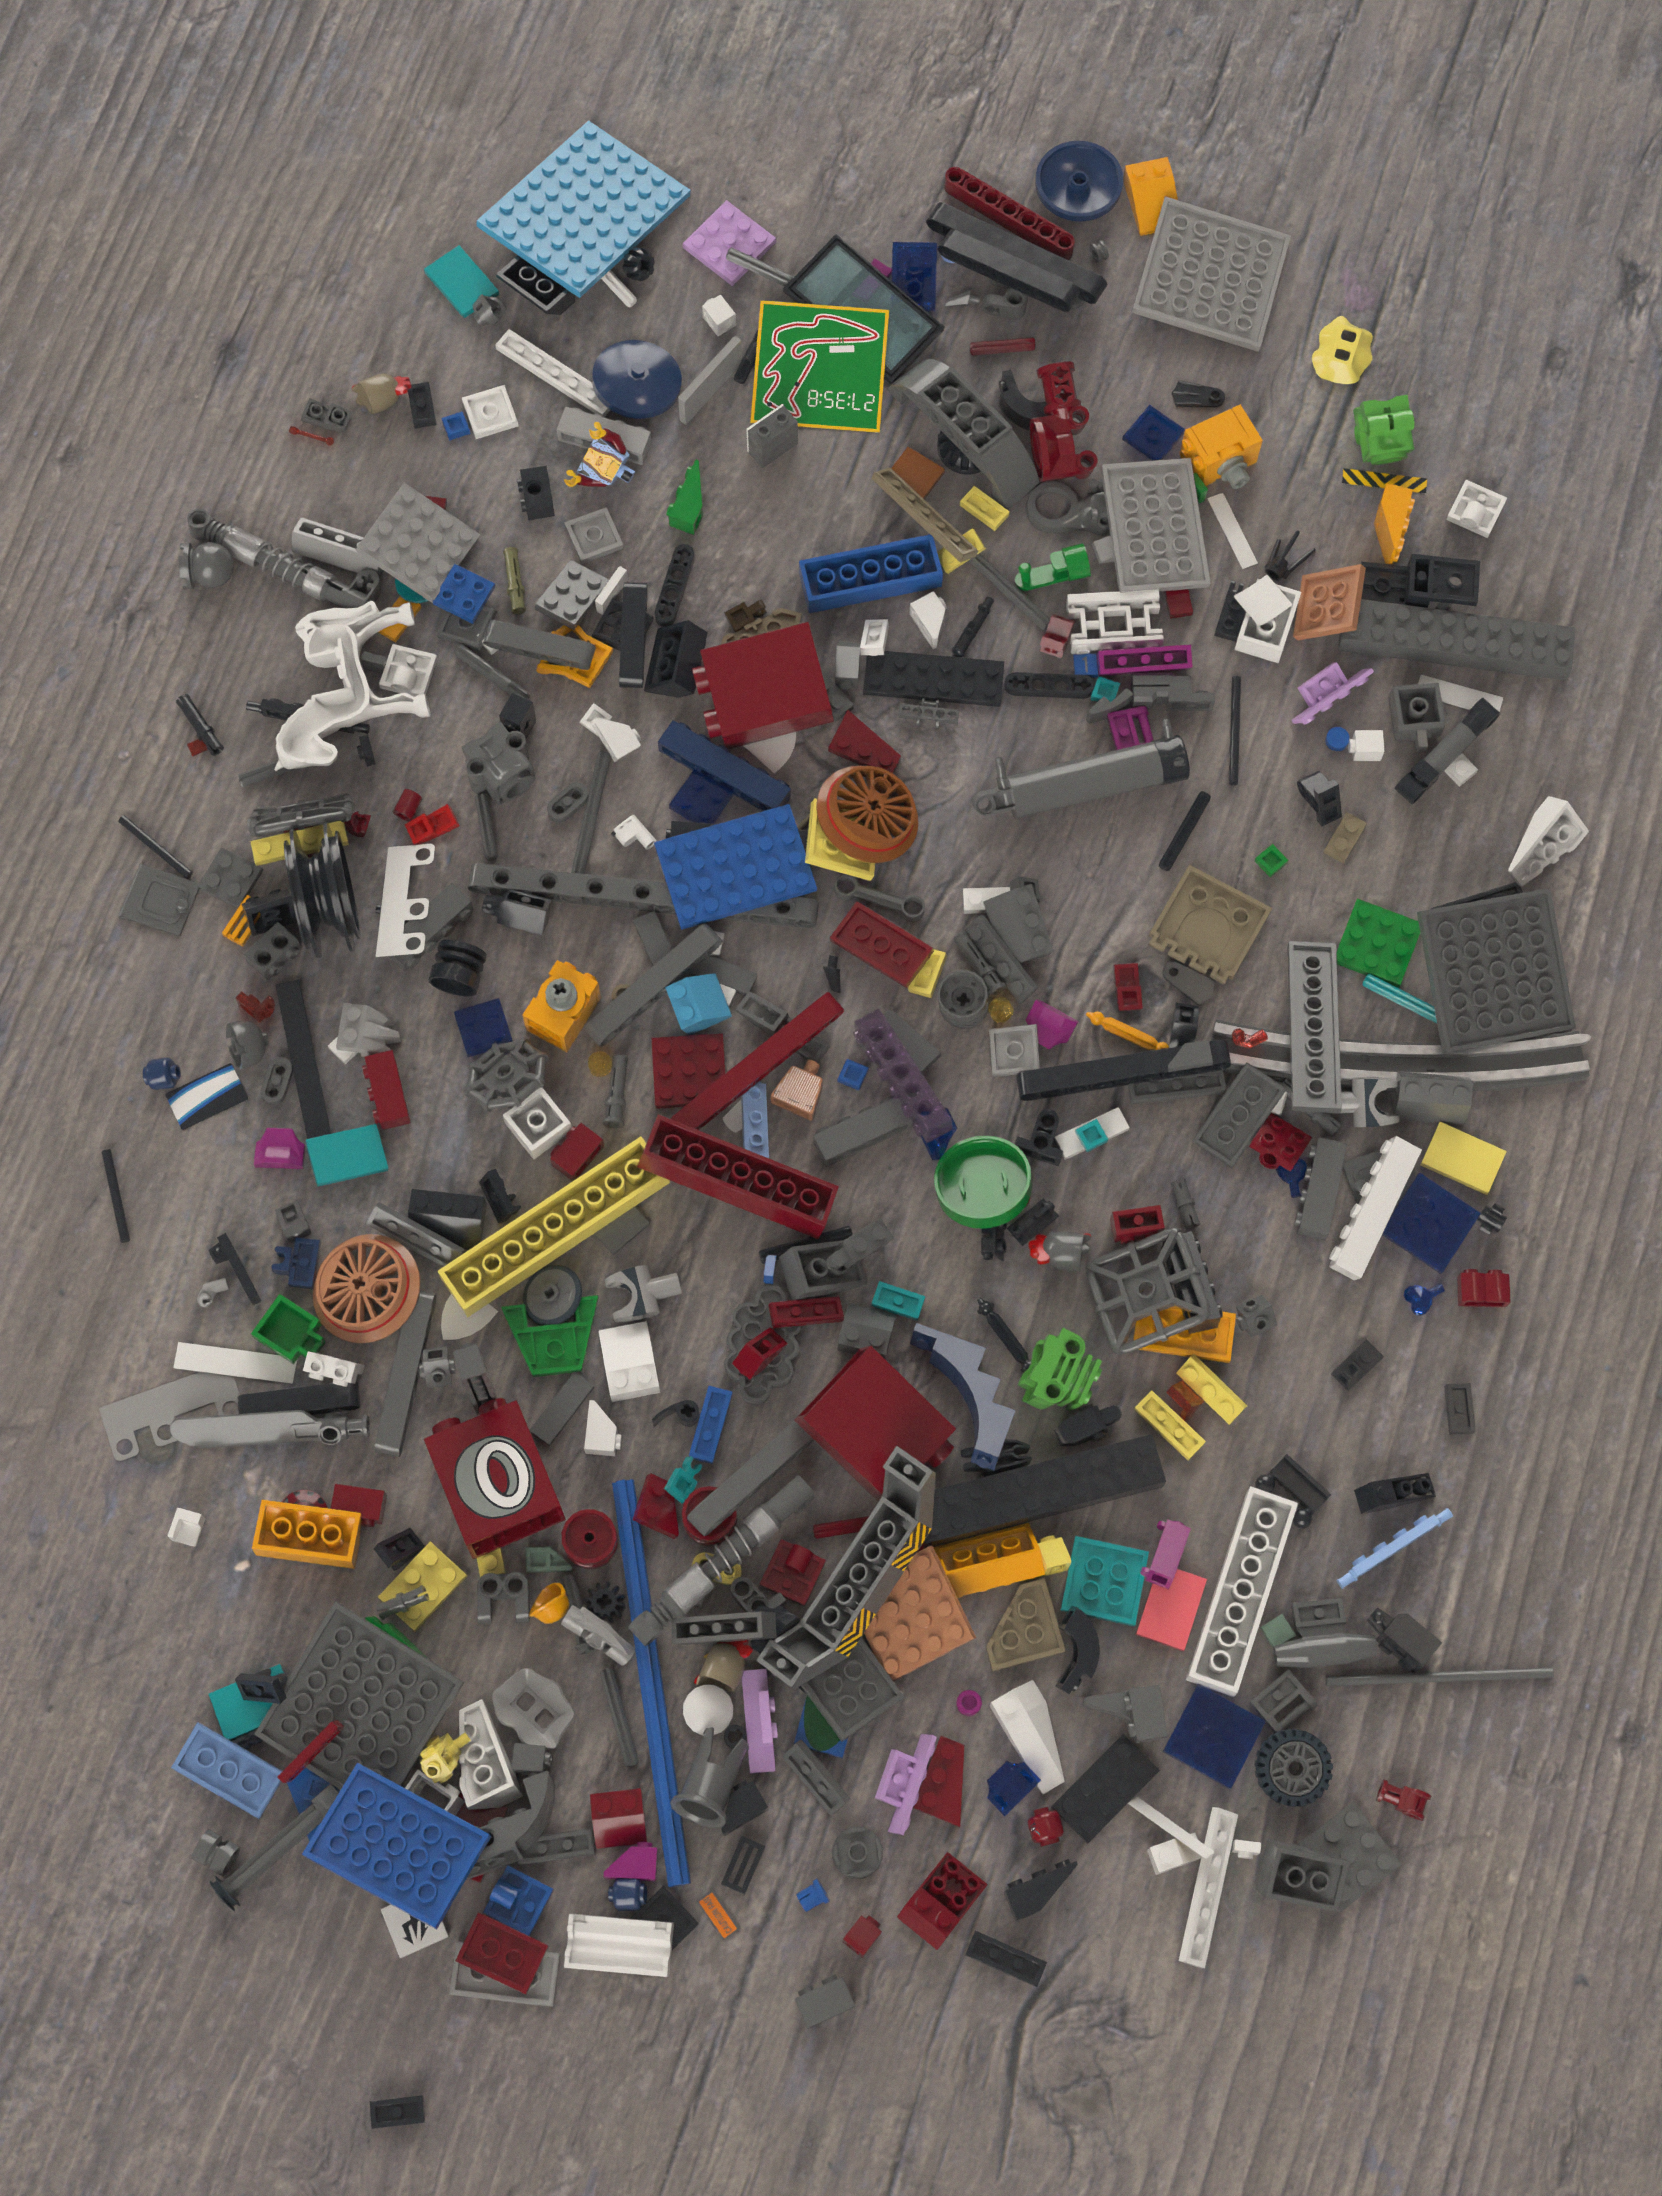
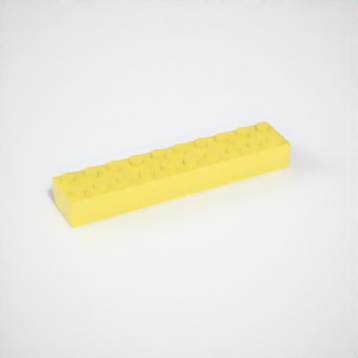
M639 1137L438 1270L441 1280L467 1318L670 1183L668 1179L637 1167L646 1145L642 1137Z

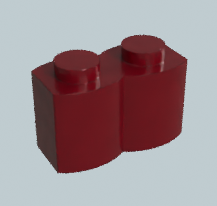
M1466 1269L1458 1275V1306L1507 1307L1511 1303L1509 1274L1502 1273V1270L1494 1269L1489 1270L1488 1273H1478L1477 1269Z

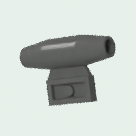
M1342 1598L1292 1603L1291 1609L1295 1630L1301 1638L1273 1646L1275 1665L1280 1667L1313 1668L1340 1665L1377 1655V1642L1374 1635L1343 1633L1346 1617Z

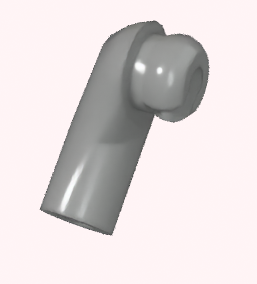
M226 1278L208 1282L202 1286L197 1296V1302L201 1307L210 1306L218 1292L229 1289Z

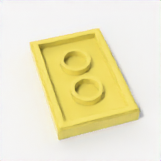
M1439 1122L1420 1165L1488 1195L1507 1151Z

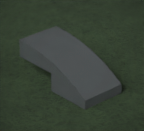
M1126 688L1112 702L1103 697L1088 710L1086 721L1088 723L1099 722L1107 719V713L1124 710L1132 703L1133 693Z

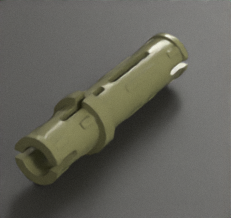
M507 547L504 549L503 554L508 580L507 595L510 596L511 612L513 614H523L526 611L524 603L525 587L521 581L518 549Z

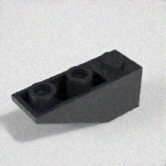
M1429 1473L1373 1481L1354 1490L1361 1514L1382 1511L1436 1497Z
M1067 1859L1055 1864L1056 1869L1047 1873L1045 1869L1031 1874L1032 1879L1023 1883L1022 1879H1018L1007 1884L1009 1889L1004 1891V1895L1015 1922L1040 1912L1078 1865L1077 1861L1070 1863V1860Z

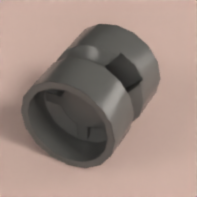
M208 1829L198 1841L191 1858L204 1866L210 1864V1870L224 1877L235 1863L241 1847L229 1840L223 1842L222 1836Z

